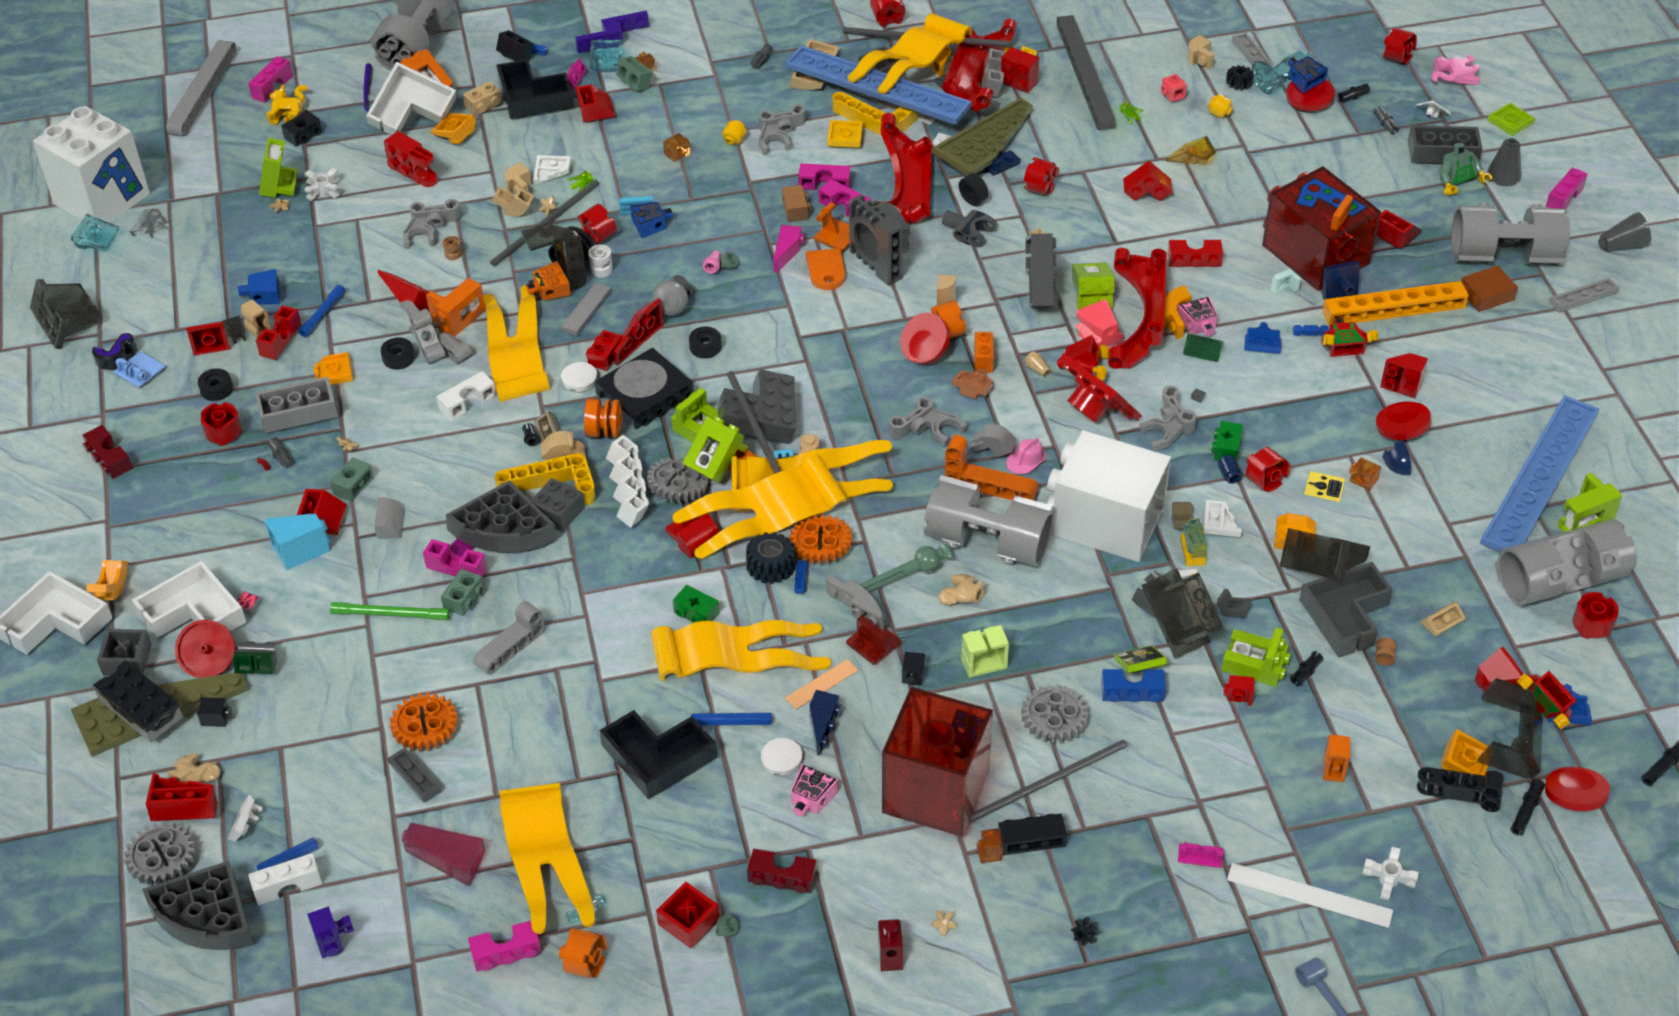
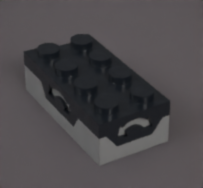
M126 660L117 666V671L111 676L104 677L93 684L98 700L150 743L183 718L178 702Z

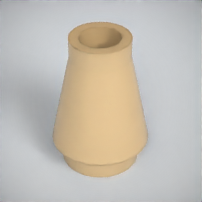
M1033 351L1025 358L1026 366L1039 373L1042 377H1046L1051 372V369L1047 366L1040 353Z

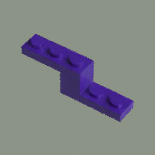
M647 10L601 19V32L575 37L577 52L582 53L624 44L623 32L649 27Z

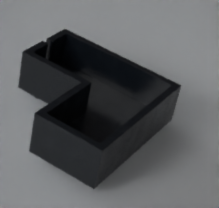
M528 59L496 65L499 84L510 119L574 108L573 94L566 72L534 78Z
M635 710L599 730L601 745L647 799H650L717 758L716 742L706 731H703V727L693 716L659 736L652 731Z

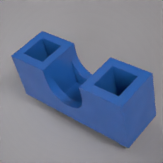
M1102 669V701L1164 702L1166 691L1164 669H1144L1142 680L1139 682L1126 680L1123 675V669Z

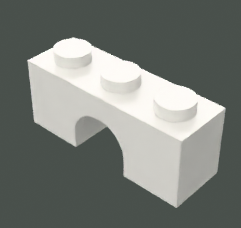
M481 371L436 397L439 410L452 421L466 413L464 401L476 399L483 404L497 396L495 383Z
M313 853L248 874L258 906L280 899L278 892L287 885H298L301 891L322 885Z

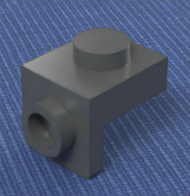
M1224 589L1217 600V605L1222 615L1228 617H1244L1252 604L1249 598L1232 597L1228 589Z

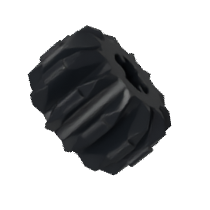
M1245 65L1231 66V69H1228L1226 74V84L1229 85V88H1234L1235 90L1240 89L1242 91V89H1248L1253 83V71L1250 70V67L1246 68Z

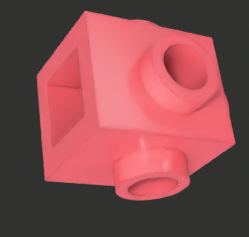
M1177 74L1163 78L1161 92L1171 102L1183 99L1186 95L1187 84Z

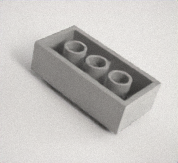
M328 377L255 393L264 433L338 417Z

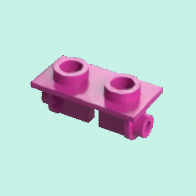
M580 58L571 65L567 73L569 84L573 90L576 89L587 71Z
M1185 841L1184 844L1179 843L1178 863L1221 868L1223 848H1219V846H1200Z

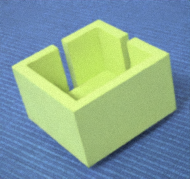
M1001 625L988 627L983 632L978 630L962 634L963 648L961 660L969 678L1007 669L1009 642Z

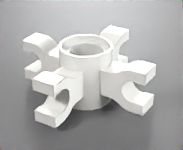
M332 168L327 174L318 173L316 175L310 170L305 172L304 175L309 178L306 180V183L311 185L304 188V191L309 193L306 195V199L312 201L317 194L320 196L329 194L334 199L340 195L339 192L335 191L338 185L332 183L340 180L335 175L338 173V170Z
M1392 847L1389 859L1385 860L1383 864L1366 858L1362 875L1379 877V882L1383 885L1380 896L1382 899L1389 900L1392 887H1395L1398 882L1415 888L1419 872L1402 870V866L1398 862L1399 848Z

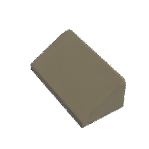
M547 411L535 420L541 442L550 434L561 431L557 417L550 411Z

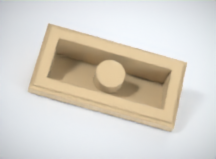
M1457 601L1420 620V622L1434 636H1437L1465 620L1466 617Z

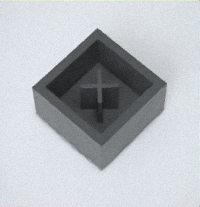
M553 478L530 500L555 524V529L561 532L585 508L583 492Z
M106 629L97 659L103 676H111L117 671V666L125 660L144 674L152 646L147 630Z

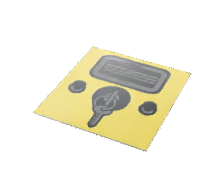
M1310 471L1304 495L1340 502L1345 478Z

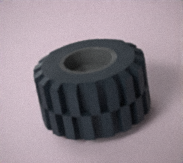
M765 532L763 535H756V538H752L750 543L747 544L746 568L749 571V575L754 576V579L757 581L761 580L762 583L769 582V584H773V582L779 583L782 582V579H788V575H792L795 569V547L793 542H790V539L784 537L783 534L778 535L776 532L771 534Z

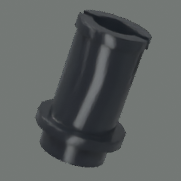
M527 423V429L526 424H524L522 431L524 432L525 444L528 446L536 445L538 435L535 433L534 425Z

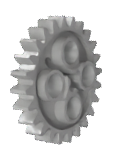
M668 457V461L661 459L660 463L655 462L654 466H650L647 474L648 488L651 489V493H656V497L663 496V500L669 498L670 502H673L675 499L678 503L684 500L687 503L689 498L694 501L695 496L700 498L701 493L705 494V489L708 488L709 477L684 465V457L682 460H679L678 457H675V460Z
M1047 684V689L1039 686V692L1033 689L1032 695L1027 694L1021 708L1022 721L1024 722V727L1029 728V734L1036 732L1035 738L1043 736V742L1048 738L1051 739L1053 744L1055 739H1058L1060 743L1063 742V738L1071 741V735L1077 738L1078 732L1083 733L1084 727L1087 726L1088 706L1085 705V699L1080 700V693L1074 695V689L1066 691V686L1059 689L1058 684L1055 685V688H1051Z
M165 822L162 823L161 827L154 823L153 829L146 826V832L138 831L139 837H132L133 844L126 845L128 851L124 852L126 857L124 862L128 872L131 873L133 879L137 878L139 883L145 880L148 886L152 881L155 884H159L162 880L165 882L170 878H176L177 874L183 876L182 870H190L188 863H194L193 856L197 855L195 851L197 847L192 834H189L187 828L183 830L182 825L175 827L174 822L168 827ZM153 841L157 842L163 856L165 857L168 863V866H165L163 864L159 853L156 851V848L152 843Z

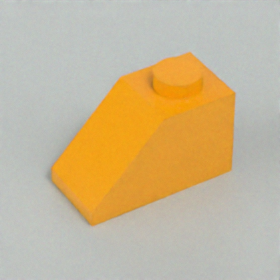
M948 47L944 48L936 60L930 64L939 77L945 75L950 65L952 52Z

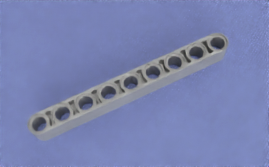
M222 40L216 42L167 121L166 131L168 134L181 136L187 134L236 53L235 42Z

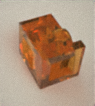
M999 829L982 830L981 839L976 843L980 863L1002 861L1003 845Z

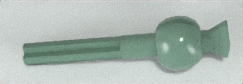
M944 542L936 550L931 546H924L916 551L913 560L859 585L866 591L871 592L917 570L923 573H931L939 567L941 559H952V554Z

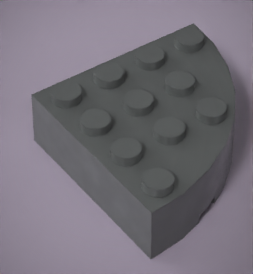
M510 480L446 514L447 531L466 544L483 550L495 552L527 551L545 546L556 540L555 524Z
M229 861L142 889L153 917L160 927L173 938L190 946L211 950L237 949L253 945L238 886Z

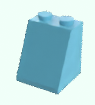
M316 514L265 519L271 545L286 570L330 552L328 546L330 539L325 532L327 530L326 524L323 519L319 520Z

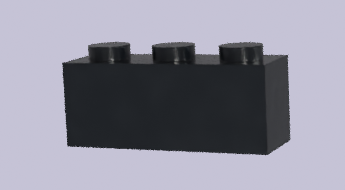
M1062 813L998 822V838L1003 856L1066 847L1067 832Z

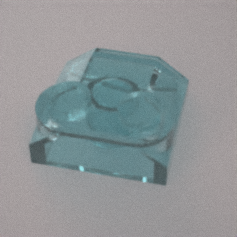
M591 40L589 68L596 72H616L619 60L624 55L623 40Z
M86 214L71 235V241L79 249L93 248L106 251L114 241L119 226Z

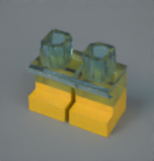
M1188 519L1187 524H1182L1184 533L1180 535L1185 565L1202 566L1206 563L1207 545L1202 523H1200V519Z

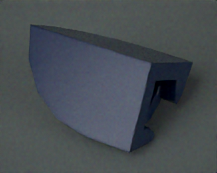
M1403 441L1395 443V447L1389 451H1384L1382 457L1390 470L1401 475H1411V460Z

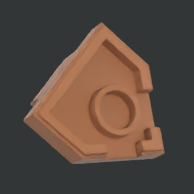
M982 368L977 369L976 372L969 373L967 370L960 371L953 378L952 385L960 387L959 394L977 399L980 394L984 396L988 394L993 387V381L986 376V372Z

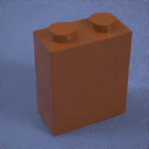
M1498 265L1464 276L1461 279L1469 295L1468 301L1478 312L1514 301L1518 286Z

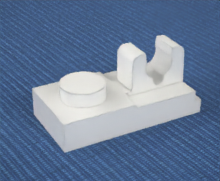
M250 795L247 796L239 809L228 839L236 842L240 836H245L249 825L246 824L247 821L255 824L259 819L253 812L260 814L263 807L255 804V799H252Z

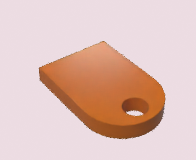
M840 248L806 252L810 280L815 287L822 290H833L839 288L844 283L845 269Z

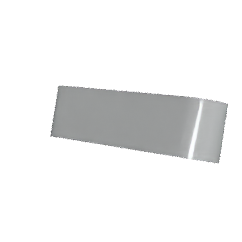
M528 601L521 602L516 608V622L475 654L473 663L488 675L495 673L543 633L544 621L542 612Z

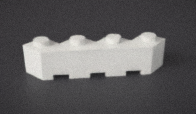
M622 435L612 442L606 459L614 464L609 478L618 484L613 498L621 503V507L616 517L632 528L642 520L649 502L645 495V481L641 475L642 466L640 459H638V446Z

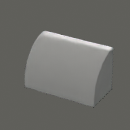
M378 497L374 525L377 539L401 538L404 508L394 499Z

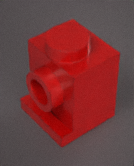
M1229 675L1228 683H1224L1223 695L1227 696V701L1247 702V706H1252L1254 677Z

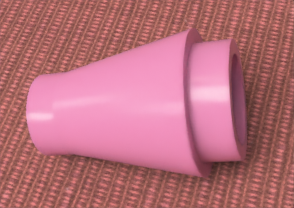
M713 251L703 261L705 272L713 274L719 270L722 256L719 251Z

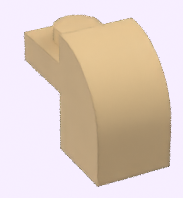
M1198 35L1189 42L1187 60L1191 65L1198 63L1208 70L1213 68L1215 54L1210 52L1211 41Z
M522 162L510 167L505 172L507 190L511 193H516L519 187L529 192L528 185L532 184L531 173Z
M499 186L491 201L505 208L504 214L518 217L525 213L534 195L519 187L514 195Z
M569 431L554 432L541 443V458L546 460L575 453L585 456L584 443L574 440L573 433Z

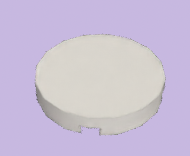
M586 362L572 363L566 366L561 373L563 386L570 391L571 389L575 390V392L591 389L598 379L596 368Z
M787 738L771 740L764 745L761 751V763L764 769L775 775L776 773L780 774V776H786L794 773L801 765L802 750L793 740Z

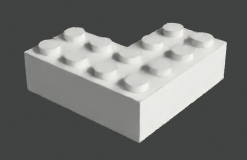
M396 62L366 115L367 124L380 130L383 127L384 132L392 135L397 131H401L411 111L440 123L447 116L456 99V90Z
M202 561L132 599L137 616L147 625V628L156 639L190 619L194 622L199 620L216 621L225 626L229 631L246 623L242 607Z
M49 571L0 615V640L9 645L13 644L14 648L27 655L56 628L85 645L113 618L106 602Z

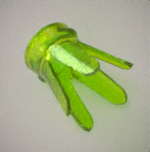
M1124 102L1120 107V112L1126 115L1131 124H1133L1131 116L1140 121V116L1133 110L1143 112V110L1132 106L1129 102Z
M584 171L580 175L569 178V181L578 180L570 188L575 189L580 186L579 191L593 181L592 174Z

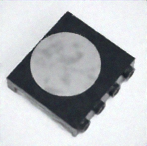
M653 347L595 381L596 394L600 398L606 395L612 402L620 400L622 411L633 419L636 430L671 408L676 407L694 392L693 382Z

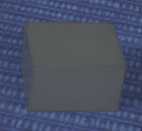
M1195 388L1191 394V399L1202 403L1206 392Z

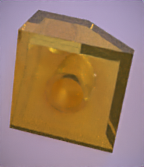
M1206 135L1184 144L1166 157L1165 160L1167 162L1187 164L1202 162L1205 164L1212 160L1211 156L1216 151Z

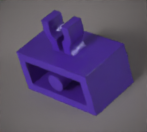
M329 906L308 913L307 915L322 959L342 952L343 947L339 935L354 931L349 915L334 921Z

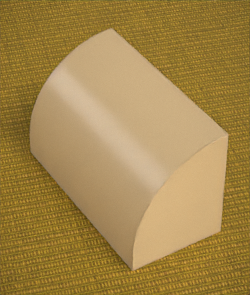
M938 275L937 305L956 301V276Z

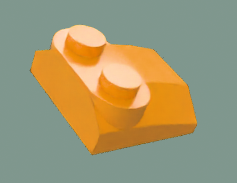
M449 113L430 132L437 136L449 138L450 143L460 144L468 135L473 133L476 119L471 114Z
M1287 513L1278 516L1274 548L1313 553L1316 522L1308 516Z
M1456 729L1446 745L1441 766L1444 770L1484 776L1494 749Z

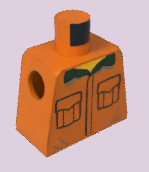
M558 261L534 271V282L526 284L528 294L538 292L542 300L571 295L569 281Z

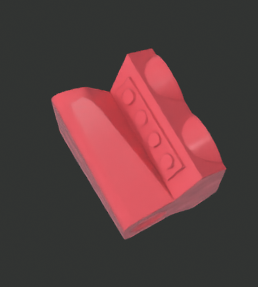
M1107 300L1096 302L1077 311L1076 315L1081 323L1075 327L1079 330L1078 335L1084 339L1093 335L1099 347L1101 345L1110 347L1120 343L1124 335L1118 329L1117 321Z

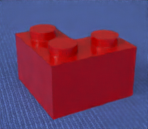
M1147 161L1123 178L1124 192L1135 201L1148 192L1158 201L1172 193L1171 178L1151 161Z

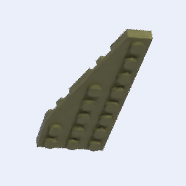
M1019 98L934 146L932 153L966 176L971 173L976 174L994 162L1031 113L1033 105L1023 98Z
M235 672L157 685L178 702L183 718L198 712L201 697L226 698L227 700L249 691L242 674ZM98 698L71 709L91 757L142 736L101 703Z

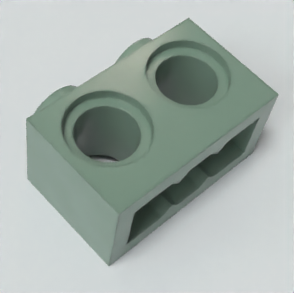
M632 56L620 58L616 76L635 91L649 88L653 72Z
M461 569L441 595L443 608H448L451 612L464 616L473 607L478 596H481L484 591L482 576Z

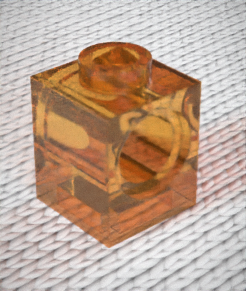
M680 133L663 141L664 154L673 162L690 154V142Z
M1361 457L1357 463H1353L1350 467V482L1370 491L1379 479L1381 466Z

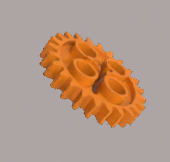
M824 514L820 518L813 516V519L807 518L806 522L800 521V525H794L795 530H791V535H789L790 542L794 544L797 558L803 557L805 561L810 559V564L814 561H818V564L825 561L828 564L829 559L835 562L836 557L843 558L842 553H848V549L851 548V543H853L852 530L849 529V524L845 525L844 520L839 521V517L832 519L831 515L824 518ZM823 528L822 549L819 550L820 529Z
M429 692L424 697H422L421 693H418V698L410 695V701L403 699L404 705L397 704L398 710L392 711L393 717H390V729L393 738H396L397 743L402 742L403 748L409 745L411 751L415 747H418L419 752L423 747H426V750L429 751L432 745L437 749V743L445 744L444 738L451 739L450 733H455V726H458L455 706L451 705L450 700L446 701L445 696L438 699L437 693L430 697ZM421 708H424L427 735H424Z

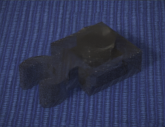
M239 316L223 320L225 331L228 337H232L234 344L237 343L236 339L239 337L246 341L245 328Z

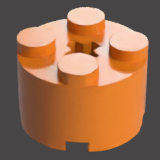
M955 300L930 308L931 313L941 317L947 323L950 339L966 333L964 319H961L960 315L962 312Z
M572 928L566 945H563L559 952V958L563 959L564 972L585 978H596L605 963V957H602L603 950H607L606 937L598 933Z

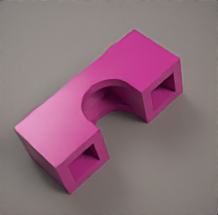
M276 56L248 83L252 99L266 103L270 99V93L274 92V83L285 84L293 76L290 60Z
M800 163L798 185H802L803 190H815L818 183L828 182L830 179L848 188L850 187L851 166Z
M1572 167L1549 193L1545 207L1567 209L1571 198H1576L1584 189L1588 174Z
M832 179L818 190L819 203L828 206L830 202L834 203L835 206L845 204L847 217H849L850 200L863 195ZM863 195L865 197V201L869 200L871 202V198Z
M431 539L423 552L427 569L456 576L461 569H464L482 577L487 570L485 554L466 549L463 556L460 557L451 551L448 543Z
M531 920L512 925L513 936L510 941L504 944L495 943L491 939L490 932L469 937L468 941L476 972L486 971L495 966L511 964L516 960L532 958L537 954H541L537 934L532 931Z

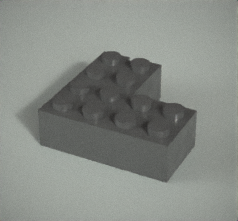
M1053 233L1030 234L1025 238V254H1031V257H1026V273H1029L1030 307L1054 306V303L1057 302V291H1054V285L1057 284V274L1053 273V267L1056 266V255H1053V249L1056 248V237H1053Z
M759 369L753 383V394L743 393L765 439L790 444L796 431L794 376ZM724 388L718 401V418L724 420L723 425L727 427L731 424L739 428L740 434L756 437L734 390Z
M1370 562L1302 584L1299 600L1339 658L1354 653L1355 648L1360 651L1374 646L1378 630L1366 613L1388 606L1393 590L1375 564Z

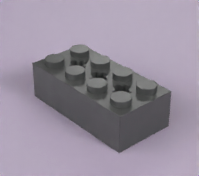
M1411 125L1408 137L1411 162L1443 163L1445 154L1453 152L1454 144L1463 143L1465 149L1473 152L1480 161L1482 143L1479 128Z

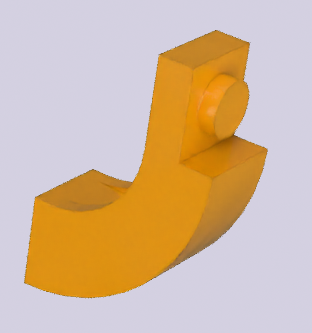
M1185 285L1173 289L1165 297L1164 328H1169L1176 339L1183 338L1185 327L1177 311L1178 305L1191 301V295Z
M102 560L99 580L95 584H87V592H94L93 596L100 600L117 599L125 584L128 561Z

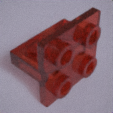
M861 615L857 619V632L846 640V644L872 665H875L901 645V640L885 627L882 631Z

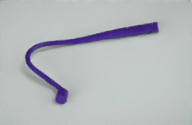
M370 63L365 65L363 98L366 112H369L367 99L372 69Z

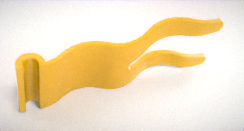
M929 13L925 19L924 26H915L907 30L892 48L885 51L874 50L866 54L855 70L848 75V81H858L873 66L884 59H902L892 66L886 78L878 87L879 93H887L906 70L913 67L924 68L929 66L948 45L962 43L965 40L966 34H972V28Z
M526 285L521 287L517 333L513 337L507 336L503 314L492 294L484 295L487 313L488 358L499 402L550 390L538 346L537 310L534 293L529 295Z
M873 440L842 448L812 450L793 457L776 459L780 470L783 471L798 467L811 456L818 454L829 470L853 464L875 454L890 452L892 444L888 440ZM737 456L731 457V490L748 487L774 474L767 458L747 457L745 460H739ZM866 479L850 482L836 481L847 499L873 492H889L893 487L892 481L886 479ZM732 509V510L735 511V512H749V511H751V510Z
M816 454L805 460L798 467L775 473L748 487L706 495L675 512L672 520L676 524H681L711 512L727 509L753 510L755 512V517L728 526L696 548L694 552L695 557L704 559L735 541L756 537L758 534L763 535L765 532H768V534L779 532L799 521L826 513L834 509L840 502L844 503L848 499L820 456Z
M768 620L750 626L737 627L716 621H699L672 631L668 626H659L651 632L660 681H664L665 676L670 673L676 674V678H681L711 667H723L738 672L755 673L780 666H791L810 671L828 669L831 666V660L828 657H809L792 650L780 648L749 651L747 649L749 645L773 636L789 635L803 638L819 635L822 633V626L818 623L802 625L783 620Z
M560 783L501 790L500 807L507 846L529 907L532 931L536 934H542L546 930V897L540 869L543 864L552 865L564 891L579 914L581 924L584 927L593 926L595 924L594 906L567 833Z

